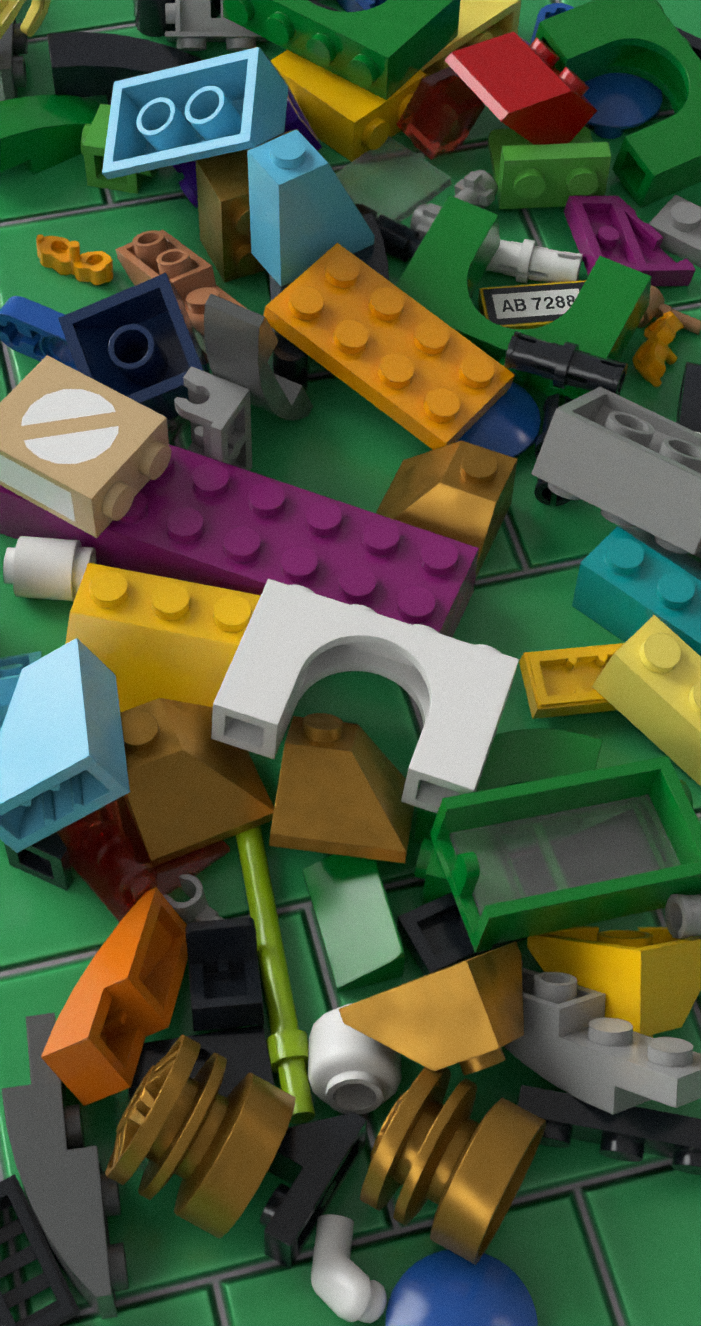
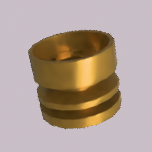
M182 1034L169 1052L155 1066L153 1065L149 1069L130 1100L118 1124L114 1151L108 1162L105 1174L112 1180L124 1185L132 1177L144 1158L149 1159L138 1189V1193L148 1200H151L167 1184L173 1174L180 1176L183 1180L175 1203V1214L220 1239L233 1227L259 1188L286 1134L294 1111L296 1098L252 1073H248L233 1088L227 1098L218 1091L223 1081L227 1059L215 1052L205 1062L195 1078H190L189 1076L198 1058L201 1044Z
M424 1067L411 1087L395 1102L378 1133L371 1151L370 1166L362 1185L360 1200L380 1211L390 1201L399 1186L403 1185L395 1206L393 1218L405 1226L421 1211L428 1199L438 1204L430 1239L476 1265L497 1233L527 1174L543 1137L546 1120L501 1098L487 1112L479 1124L470 1119L476 1098V1083L465 1078L457 1085L446 1103L442 1104L448 1089L451 1072L446 1067L437 1071Z

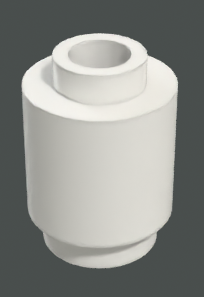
M20 536L16 548L8 547L6 549L3 563L4 583L13 584L16 597L74 601L88 562L96 564L95 548L82 547L79 540Z

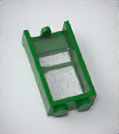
M668 756L442 798L430 833L475 953L491 950L493 944L665 908L668 898L673 894H701V825L693 810L691 791L683 780H679Z

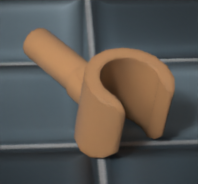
M651 285L649 306L638 328L645 327L653 317L658 319L664 313L672 311L682 322L683 329L699 335L701 321L664 304L665 300L660 290Z

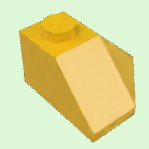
M577 926L527 937V948L544 972H562L573 975L577 978V985L606 994L605 1018H618L628 1021L633 1025L634 1032L652 1038L653 1034L681 1028L701 991V936H689L685 939L673 938L668 927H638V931L607 930L599 932L598 927Z

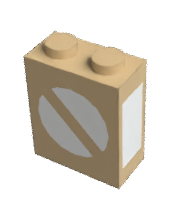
M48 355L0 402V485L95 538H98L113 520L118 521L125 516L136 494L150 479L155 480L160 477L170 461L171 448L169 447L167 417Z

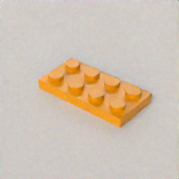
M336 243L270 301L264 309L263 316L266 317L274 330L432 450L457 442L510 389L515 377L514 373L339 243Z

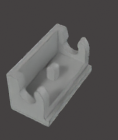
M191 366L183 377L184 386L188 388L189 401L186 398L176 397L174 400L177 413L181 417L190 420L192 443L188 447V451L250 471L252 468L250 389Z

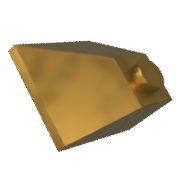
M462 440L405 459L400 465L376 514L479 548L476 569L477 577L511 505L517 459Z
M158 698L120 713L130 793L124 795V799L153 867L250 830L273 819L274 806L249 752L211 739L213 707Z
M314 713L305 717L293 716L284 744L269 846L405 864L414 812L413 805L401 802L406 779L358 724L345 723L337 716L326 713Z
M513 942L395 986L338 1010L344 1024L432 1071L459 1063L463 1075L475 1073L506 1060L501 1047L524 1035L521 953L517 942Z

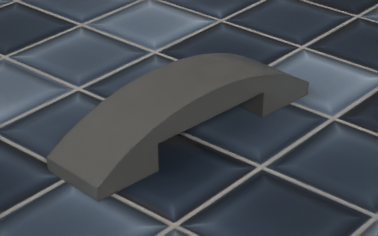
M210 294L205 303L204 338L208 363L212 374L250 389L251 405L280 418L294 421L309 416L313 405L303 386L274 374L267 363L278 343V339L266 317Z

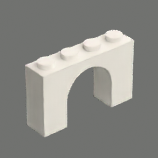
M268 579L214 700L211 739L275 759L296 705L309 687L329 675L340 672L363 671L378 674L394 681L407 691L417 704L423 719L424 727L408 768L401 802L438 813L442 798L476 792L511 690L519 659L504 655L488 645H473L439 634L435 629L426 625H411L377 614L371 608L363 605H349L318 595L301 585H287Z

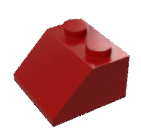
M513 31L453 51L444 60L502 123L534 145L570 143L598 111L583 96L589 87L569 68L565 67L560 72L554 66L560 59L559 56L538 37L530 44Z

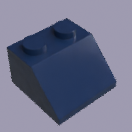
M167 273L58 318L77 371L167 417V421L180 416L175 409L174 400L176 397L186 398L189 401L188 388L184 386L183 377L192 366L210 373L183 300Z

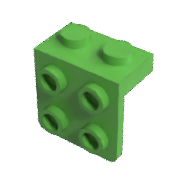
M584 126L570 143L534 145L511 128L494 129L489 133L488 147L493 176L498 188L497 199L499 209L565 207L569 196H605L611 162L609 143L593 142L591 131Z

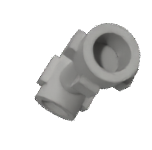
M484 170L471 171L464 179H461L454 185V197L484 209L485 206H489L495 200L498 190L497 184L488 172ZM429 203L428 205L421 204L416 208L411 218L410 228L419 232V239L426 235L442 207Z

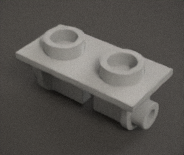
M175 0V3L165 4L166 24H175L176 31H165V37L168 42H177V49L204 51L207 50L206 42H226V50L244 51L256 48V42H266V39L224 18L223 0H220L221 18H211V0Z

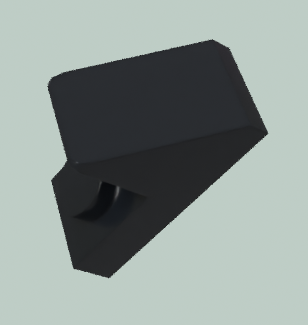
M353 1112L287 1128L268 1172L292 1186L290 1188L281 1183L269 1198L260 1217V1224L266 1227L264 1230L265 1255L289 1269L292 1268L316 1228L318 1217L325 1213L363 1150L367 1119Z

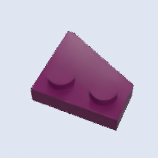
M569 196L564 209V215L579 253L583 254L582 261L588 276L599 256L650 275L652 286H689L696 271L694 265L687 258L676 263L660 248L664 237L650 224L641 221L637 217L636 211L619 196Z

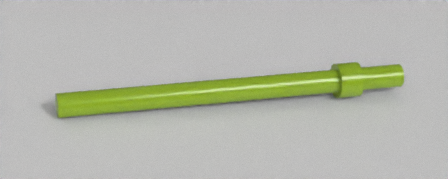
M260 825L237 834L236 840L250 917L255 921L258 962L271 1029V1036L266 1040L271 1070L279 1074L281 1090L296 1098L290 1123L301 1124L315 1117L306 1069L308 1067L309 1041L307 1033L299 1030Z

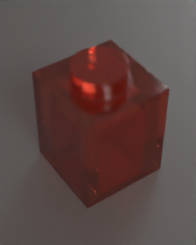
M447 67L421 80L396 125L411 139L417 149L433 160L463 144L486 105L451 67Z

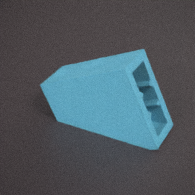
M297 129L247 151L251 253L281 287L297 279L336 243H339L352 254L374 244L375 236L329 163Z
M78 638L22 669L0 731V840L16 853L130 793L116 675Z

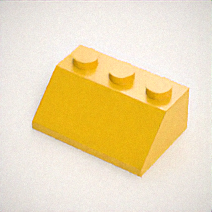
M88 562L70 610L65 644L78 638L116 675L120 713L158 698L213 707L214 700L261 595Z

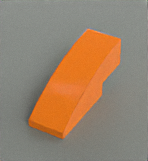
M157 887L146 891L95 954L65 1003L41 1055L44 1062L83 1106L131 1088L145 1038L168 1028L188 961L185 931L187 924Z

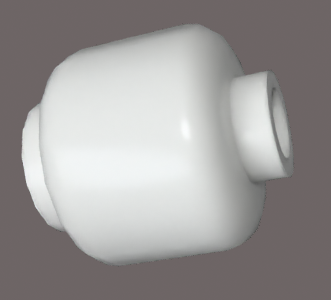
M338 1007L323 1014L313 1024L308 1046L309 1082L312 1091L334 1110L343 1114L353 1112L358 1115L366 1114L377 1109L397 1092L402 1078L401 1054L344 1024L338 1010L342 1007Z

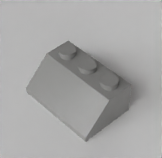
M598 387L556 408L532 470V475L548 482V488L560 497L570 500L582 499L600 508L601 515L612 523L625 527L636 526L654 535L655 542L666 550L679 554L689 552L693 555L701 550V434L602 387Z

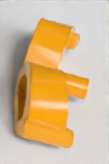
M42 234L37 235V256L40 258L41 265L45 268H53L60 275L72 274L79 282H91L93 285H101L113 279V259L107 253L93 251L80 255V245L77 241L70 242L67 238L58 236L44 237Z
M672 311L664 313L662 317L655 320L644 330V336L647 338V341L639 347L632 358L638 372L654 387H659L662 384L660 378L666 370L664 362L666 361L669 365H672L677 361V356L668 347V344L673 341L676 332L684 328V326Z

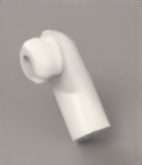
M326 1214L319 1216L311 1271V1284L314 1292L338 1317L348 1322L359 1320L363 1323H372L378 1320L386 1308L387 1295L382 1284L378 1281L370 1280L369 1276L350 1260L354 1221L340 1215Z

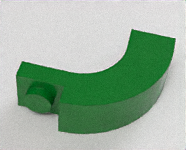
M547 728L521 729L497 734L494 737L476 792L594 770L597 767L603 739L565 730ZM418 807L414 842L422 845L414 877L425 880L422 905L452 891L430 837L437 813ZM583 820L571 822L569 824L582 826Z

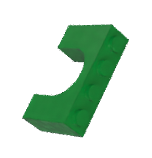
M223 0L224 18L385 100L391 97L458 36L460 0H387L379 6L357 12L333 11L322 8L309 0Z
M593 0L540 21L535 39L538 37L559 56L560 59L554 66L560 72L567 67L583 82L609 73L632 74L653 83L669 99L674 115L625 136L612 168L638 206L642 208L701 182V60L692 50L689 41L679 33L666 16L661 4L657 0Z
M451 195L447 197L396 284L399 289L504 367L508 345L515 331L559 345H564L566 341L578 344L580 351L619 362L649 306L650 275L599 256L575 301L561 317L547 325L533 329H511L497 325L485 318L476 309L471 301V297L500 246L499 215ZM507 368L515 374L513 382L521 387L525 385L544 393L547 398L554 394H560L559 406L564 405L565 395L574 400L590 392L589 390L569 385L566 389L553 386V380Z

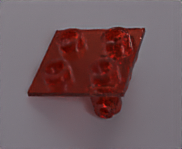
M124 796L57 831L68 849L71 866L118 922L124 918L146 891L157 887L162 895H168L181 886L178 878L180 875L190 874L196 876L230 852L229 846L221 840L153 867Z

